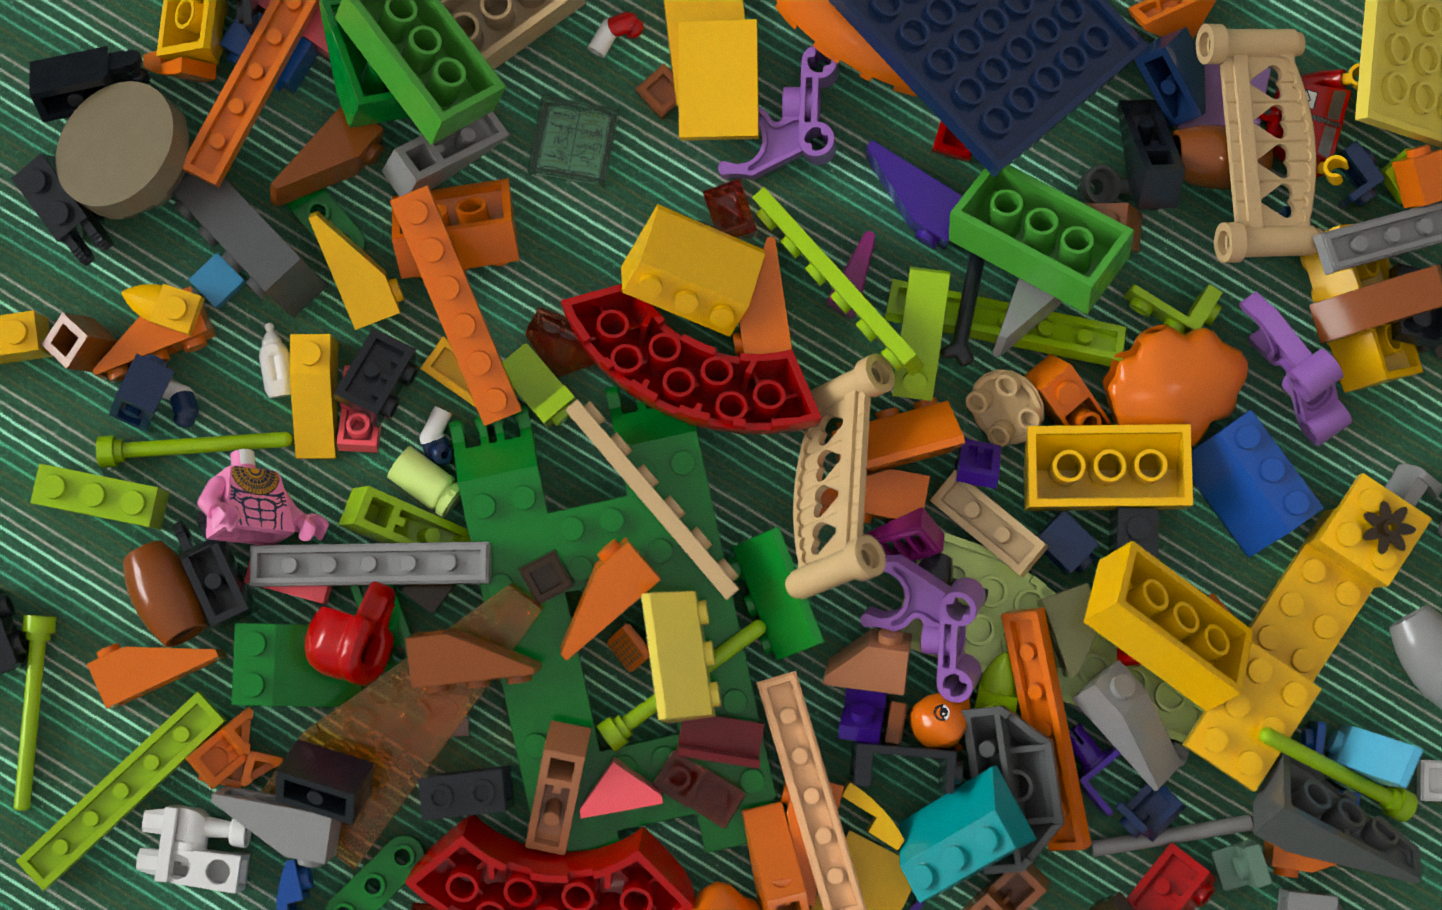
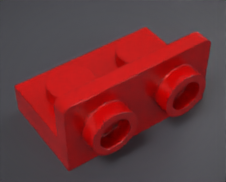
M1171 842L1126 899L1134 910H1193L1197 905L1200 907L1204 906L1212 897L1215 891V887L1212 885L1216 879L1209 870Z

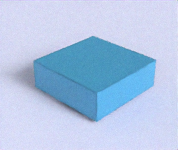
M218 253L188 279L218 310L246 284V281Z

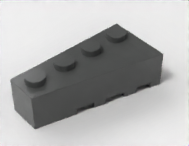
M185 172L180 184L173 192L179 199L173 205L189 222L196 218L202 224L197 231L212 247H216L220 243L225 248L226 252L221 257L237 273L244 269L251 276L246 283L262 300L269 295L294 318L328 287L225 178L220 187L217 188Z

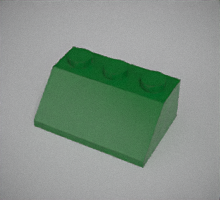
M779 526L733 546L734 556L728 558L730 566L739 575L736 581L744 578L749 594L743 596L751 618L759 616V619L766 625L765 633L759 637L765 655L774 654L777 661L823 643L824 639L808 599L793 598L786 590V578L795 570V566Z

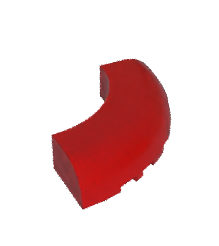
M622 284L561 300L562 310L573 333L599 368L626 392L665 415L699 427L737 434L793 432L818 426L822 420L792 349L766 354L740 353V357L716 352L717 348L699 342L686 334L681 336L665 324V318L661 316L653 305L622 293Z
M469 815L439 839L421 857L405 881L407 886L438 910H691L695 907V892L683 867L645 827H642L621 841L605 847L566 852L565 855L526 848L525 844L498 833L476 815Z

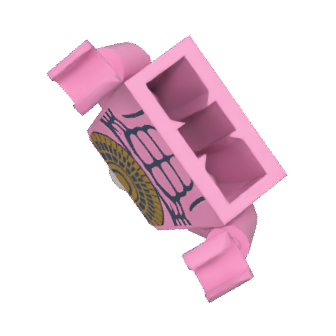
M239 449L231 452V466L226 467L211 478L198 499L199 508L207 516L206 539L254 545H277L295 533V531L299 532L298 537L302 541H310L312 536H315L318 540H323L329 526V522L321 515H307L297 508L283 486L281 475L277 471L256 468L254 451L250 449Z

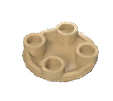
M997 369L985 373L975 382L972 391L966 397V406L971 411L976 424L987 435L991 444L1001 445V447L1007 444L1026 442L1027 426H1041L1044 420V403L1038 389L1026 377L1014 371Z

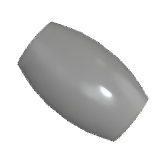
M1428 604L1399 619L1389 627L1394 650L1403 669L1420 692L1442 710V615Z

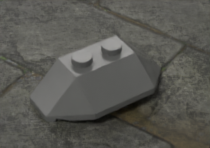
M1003 705L962 710L967 727L965 739L971 779L996 765L1037 840L984 869V874L1024 872L1065 823L1053 740Z

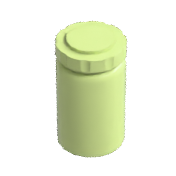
M409 446L402 452L388 472V479L429 509L436 510L435 513L441 518L449 514L461 499L458 482H456L455 478L412 446Z

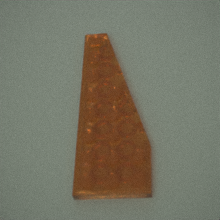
M510 584L448 629L456 628L514 651L544 607L515 585ZM407 657L301 734L299 740L374 763L372 794L353 825L341 822L337 858L353 870L361 864L417 786L418 778H423L488 686L467 689L466 682L450 684V690L438 693H426L425 687L412 688ZM277 770L261 792L276 795Z

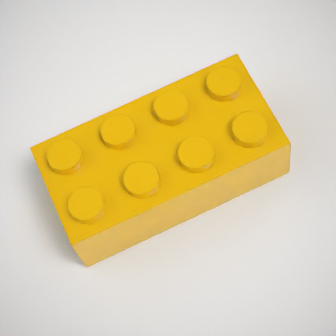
M1133 540L1099 560L1084 618L1085 624L1206 712L1242 694L1253 636L1252 629Z

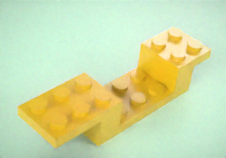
M1359 474L1338 507L1322 513L1250 623L1249 628L1253 630L1242 694L1207 712L1204 711L1182 745L1248 790L1255 792L1281 753L1261 742L1259 739L1260 730L1269 727L1289 738L1292 736L1322 688L1313 683L1373 589L1390 585L1432 518L1366 474ZM1382 501L1388 502L1392 514L1401 507H1406L1408 512L1401 523L1410 524L1416 528V531L1412 534L1401 535L1405 542L1406 550L1399 551L1390 542L1387 551L1384 554H1379L1377 547L1378 539L1364 540L1362 538L1367 530L1374 527L1364 519L1363 514L1370 512L1380 516L1379 507Z

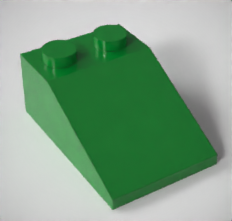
M320 0L319 7L336 93L349 128L409 118L408 114L335 19L341 0Z
M235 623L231 705L362 707L363 685H356L347 680L325 676L317 672L309 664L304 651L305 636L309 625Z

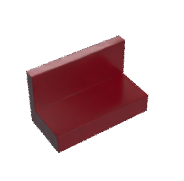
M722 715L682 721L677 756L759 769L761 762L759 755L765 724L764 722Z

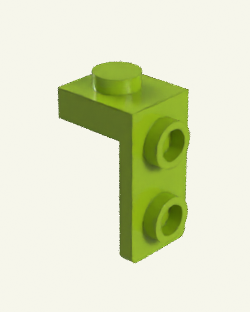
M1135 284L1126 291L1123 297L1130 301L1129 307L1138 314L1145 317L1153 315L1163 321L1164 324L1185 334L1193 329L1201 328L1203 324L1210 326L1222 308L1217 302L1223 292L1211 284L1207 285L1200 291L1186 315Z
M523 344L503 361L514 390L547 428L553 423L559 426L570 418L565 409L574 403L576 398L565 385L563 386L529 344Z

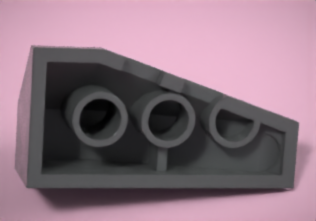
M1282 752L1279 754L1268 771L1253 802L1254 835L1290 853L1415 884L1422 880L1418 846L1381 816H1375L1374 818L1369 816L1356 804L1357 796L1348 789L1341 793L1325 780L1327 775Z

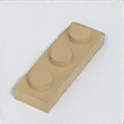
M954 470L930 501L1024 578L1049 546L979 488L971 484L957 482V471Z

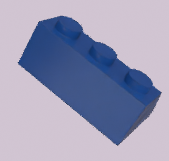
M1252 410L1239 415L1192 449L1193 484L1247 558L1292 532L1324 508Z

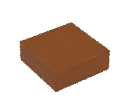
M663 63L635 89L638 96L661 120L676 108L673 73Z
M894 701L888 702L882 741L894 744L901 743L907 711L906 704Z

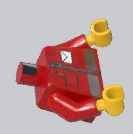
M1360 63L1353 65L1349 73L1345 69L1320 70L1301 75L1314 127L1316 177H1320L1323 174L1326 176L1327 181L1335 186L1340 185L1343 182V178L1340 174L1331 173V171L1335 168L1349 169L1347 160L1341 155H1334L1351 94V91L1345 88L1347 85H1353L1354 89L1358 91L1356 78L1359 75ZM1277 89L1273 99L1279 98V89ZM1271 107L1257 117V119L1267 122L1265 131L1276 138L1281 139L1283 137V128L1279 124L1282 119V113L1277 107ZM1275 146L1272 148L1273 153L1283 164L1286 153L1282 147Z

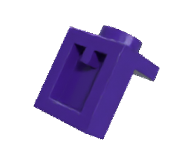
M965 439V444L958 450L954 470L957 471L956 481L996 489L1000 473L1001 445Z
M846 688L838 739L879 744L885 718L887 693Z

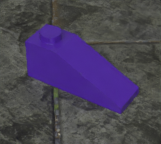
M871 139L867 145L865 157L909 228L916 232L915 238L929 248L935 249L938 246L944 250L949 242L950 212L963 196Z

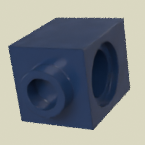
M1065 510L1059 512L1036 535L1049 546L1044 554L1065 575L1072 573L1074 570L1079 574L1082 573L1096 559L1092 552L1099 543Z

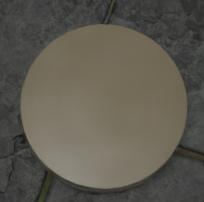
M135 81L119 82L100 89L78 106L62 130L55 158L56 172L61 186L71 198L93 213L108 217L109 219L136 217L139 213L149 211L156 206H163L173 197L171 194L176 190L185 174L183 166L186 154L190 149L187 119L174 103L158 90L145 83Z

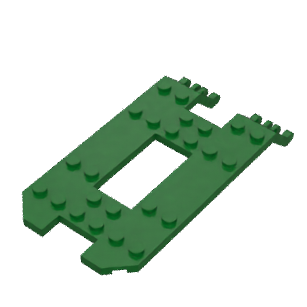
M619 387L605 388L614 434L617 432L632 450L627 457L636 468L644 464L659 481L653 488L663 500L671 495L686 513L680 520L690 531L696 526L712 544L707 551L716 562H719L724 558L695 425L665 415L654 408L646 409V405L634 396L638 411L623 414ZM527 405L521 406L522 411L514 414L516 423L519 425L521 437L506 439L504 429L506 425L503 418L494 422L497 442L491 443L488 426L483 425L480 415L476 416L475 424L477 432L480 434V446L468 448L464 421L456 420L449 422L458 487L470 541L492 543V584H480L492 642L542 662V669L536 674L531 675L532 680L529 682L507 684L506 678H500L530 816L544 746L552 720L591 728L566 852L605 847L620 841L618 832L620 830L697 814L705 853L746 844L747 839L742 810L771 804L776 797L764 738L762 737L759 769L677 756L681 722H677L678 733L628 743L617 752L611 747L600 750L579 651L566 661L562 657L560 650L572 620L566 592L585 588L595 563L600 560L597 553L613 539L620 542L627 537L658 572L661 580L648 590L649 593L695 591L699 595V601H707L710 624L703 625L705 641H712L714 650L740 631L733 596H730L727 600L723 597L625 480L627 496L549 513L539 470L532 422ZM556 549L574 583V587L537 605L518 569ZM742 649L710 673L711 682L718 681L721 695V706L715 707V714L760 722L744 649ZM614 757L662 789L663 804L581 819L580 807L582 802Z

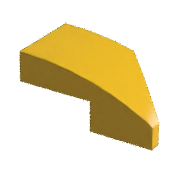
M847 781L842 797L874 816L866 830L891 847L899 850L904 839L891 818L870 796L850 781Z

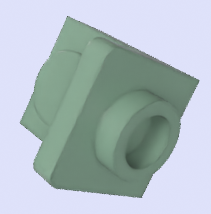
M1246 840L1211 852L1216 874L1223 890L1228 891L1244 885L1260 888L1273 884L1260 843Z

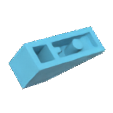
M1341 725L1340 730H1334L1326 745V751L1329 752L1328 758L1378 784L1407 788L1423 752V749L1348 725Z

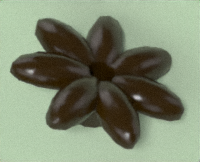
M1382 501L1379 507L1380 516L1370 512L1363 514L1364 519L1374 527L1367 530L1362 538L1364 540L1378 539L1377 547L1379 554H1384L1387 551L1390 542L1399 551H1405L1406 545L1401 535L1412 534L1416 531V528L1410 524L1401 523L1408 512L1406 507H1401L1392 514L1388 502Z

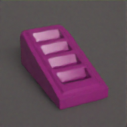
M869 230L864 233L842 272L861 294L863 293L875 244V234ZM829 295L826 302L828 303L827 306L850 319H854L856 314L852 310L845 314Z
M923 507L863 534L875 538L881 545L885 555H903L911 561L934 556L943 552L945 534ZM904 538L907 543L903 544L900 539ZM891 542L895 549L891 550L886 543Z

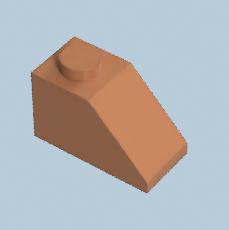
M884 628L870 629L828 659L823 685L904 695L912 634L903 633L901 630L893 632Z

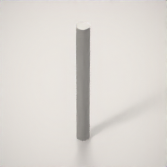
M1243 815L1166 828L1153 842L1143 834L1138 838L1129 834L1091 841L1090 850L1092 856L1097 857L1169 845L1171 842L1175 844L1253 831V823L1250 815Z

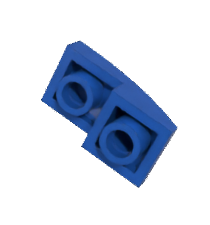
M291 859L285 863L278 888L276 910H303L302 908L297 909L295 902L308 898L310 896L309 889L314 887L311 868L299 865L297 863L298 859Z

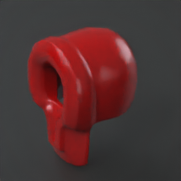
M372 582L355 615L322 606L312 618L305 636L304 651L309 664L317 672L325 676L347 680L352 684L366 686L374 682L384 671L393 650L394 636L389 630L388 625L395 606V590L381 582Z

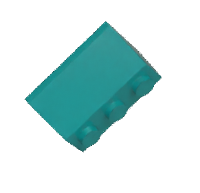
M996 765L954 789V794L947 793L899 822V831L904 839L900 846V867L916 898L921 903L948 891L1037 840Z

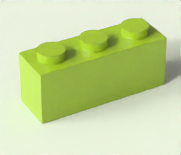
M39 463L30 503L161 530L170 491L154 486Z

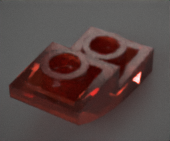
M676 750L672 751L652 784L685 807H691L723 829L728 827L748 794L691 758L677 756Z

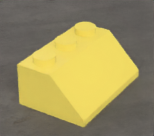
M695 591L641 594L658 720L669 724L716 717L715 707L721 706V695L718 681L711 682L709 666L716 665L713 642L705 641L703 625L710 624L707 601H699V595Z

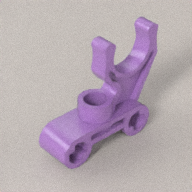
M813 45L807 48L801 61V87L783 88L782 119L778 122L773 121L768 113L759 107V131L762 134L763 140L760 151L753 159L746 163L720 162L718 171L721 177L725 180L729 178L755 180L801 156H804L806 161L813 165L819 166L830 162L835 156L837 148L833 131L827 124L820 122L821 89L828 88L836 82L839 75L838 64L820 53ZM823 60L830 63V65L823 67V72L818 73L811 70V68L818 66V61ZM815 137H822L824 144L827 145L821 150H813L812 144L809 142Z
M1257 291L1239 303L1241 310L1260 327V329L1247 337L1248 342L1270 364L1274 366L1280 365L1286 371L1282 388L1292 397L1298 426L1312 444L1319 447L1352 423L1348 410L1338 399L1335 385L1336 382L1343 378L1341 367L1325 349L1321 348L1312 355L1278 310L1268 303Z
M885 555L886 564L883 572L889 573L899 580L904 589V604L894 611H883L869 606L861 616V624L864 627H879L895 632L908 626L915 618L922 620L921 651L924 654L938 655L937 688L939 693L946 700L954 703L967 700L979 682L982 670L978 660L972 655L965 653L966 625L975 619L985 602L984 588L978 581L969 577L960 578L952 586H949L903 555ZM957 598L964 599L968 602L969 606L961 604Z

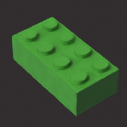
M341 0L335 19L430 145L494 111L506 86L441 0Z
M1010 165L995 178L985 168L950 212L949 241L1085 314L1090 312L1128 260L1134 235V229Z

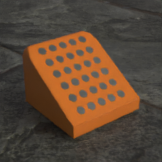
M626 623L607 641L608 647L629 672H633L650 658L648 645L631 624Z

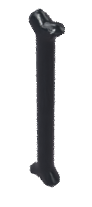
M970 252L953 340L949 345L940 349V355L943 358H954L959 365L964 367L974 360L968 343L985 259Z

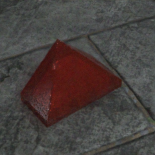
M740 178L703 191L715 229L740 240L760 237Z
M541 307L538 308L526 329L525 335L541 360L556 377L596 364L580 344L566 317Z

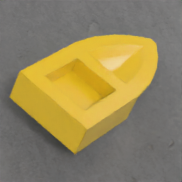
M142 284L125 289L121 293L130 308L143 319L189 336L193 334L205 300L200 295L166 284Z

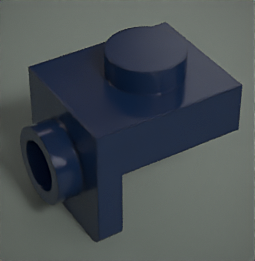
M1355 141L1338 154L1347 160L1349 169L1344 170L1341 168V170L1356 189L1339 202L1343 209L1352 202L1358 208L1378 194L1374 187L1385 180L1376 167L1377 160L1368 148L1361 147L1359 142Z
M1148 783L1127 805L1120 801L1115 806L1124 815L1119 822L1135 838L1143 834L1152 842L1186 809V806L1164 784L1154 791Z

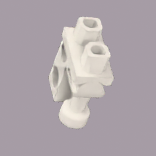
M171 805L161 809L144 811L142 832L161 834L159 849L140 848L137 856L136 870L155 875L154 881L170 882L235 894L245 890L250 853L207 849L209 837L229 838L231 846L247 848L252 834L250 830L235 819L228 821L210 817L207 811L202 808Z

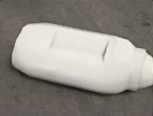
M267 323L264 326L266 333L259 352L264 389L269 399L290 396L289 350L282 343L278 334L273 331L274 325Z

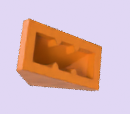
M1144 0L1129 7L1128 11L1129 15L1150 33L1163 37L1187 27L1194 39L1216 0Z

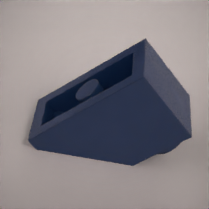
M1187 27L1154 40L1134 59L1170 127L1198 118L1206 113L1205 65L1201 64L1197 58L1196 44Z
M136 354L115 395L109 416L146 432L175 371L169 369L168 363L157 356L146 354L144 357Z

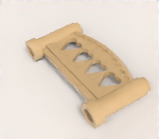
M1203 24L1197 33L1196 54L1199 62L1203 65H1220L1234 222L1220 223L1215 232L1214 250L1217 259L1221 263H1239L1245 257L1312 256L1318 252L1313 237L1323 233V231L1312 226L1310 221L1316 185L1315 134L1308 98L1295 63V57L1301 56L1305 50V36L1302 32H1297L1295 29H1226L1223 24ZM1268 67L1275 69L1278 73V80L1275 83L1280 91L1278 99L1271 98L1250 84L1254 77ZM1271 107H1277L1282 113V119L1279 122L1283 128V137L1281 139L1276 138L1254 124V120ZM1275 146L1282 147L1286 153L1285 160L1283 161L1287 168L1285 178L1277 176L1257 161ZM1279 185L1285 186L1289 191L1287 204L1291 208V214L1288 218L1283 217L1261 203V199Z
M874 353L859 360L854 369L810 390L822 420L818 426L805 429L796 470L793 498V527L798 568L793 570L785 581L786 590L793 598L807 599L854 579L866 581L880 575L885 569L886 559L881 545L872 536L863 535L871 397H878L892 390L895 384L892 366L880 354ZM831 418L843 420V425L829 442L824 445L827 437L825 428ZM829 453L840 455V461L822 481V476L825 472L823 467L825 457ZM828 488L838 491V497L820 517V511L823 506L821 504L823 492ZM824 525L835 527V535L817 554V549L820 545L818 539L820 529Z

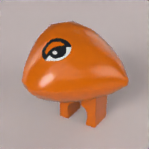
M939 692L926 696L912 707L908 715L911 732L926 748H951L959 752L963 748L959 744V740L967 729L962 710L970 709V697L963 702L954 703L946 700Z

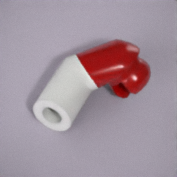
M628 11L606 18L601 23L587 48L595 55L604 58L615 38L625 34L628 38L635 39L639 37L644 29L643 21L637 19L635 13Z

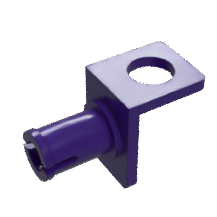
M1078 723L1070 729L1073 734L1070 732L1073 753L1083 765L1082 771L1078 774L1080 788L1102 815L1109 817L1114 812L1088 781L1121 753L1114 745L1108 750L1102 751L1083 728V725Z

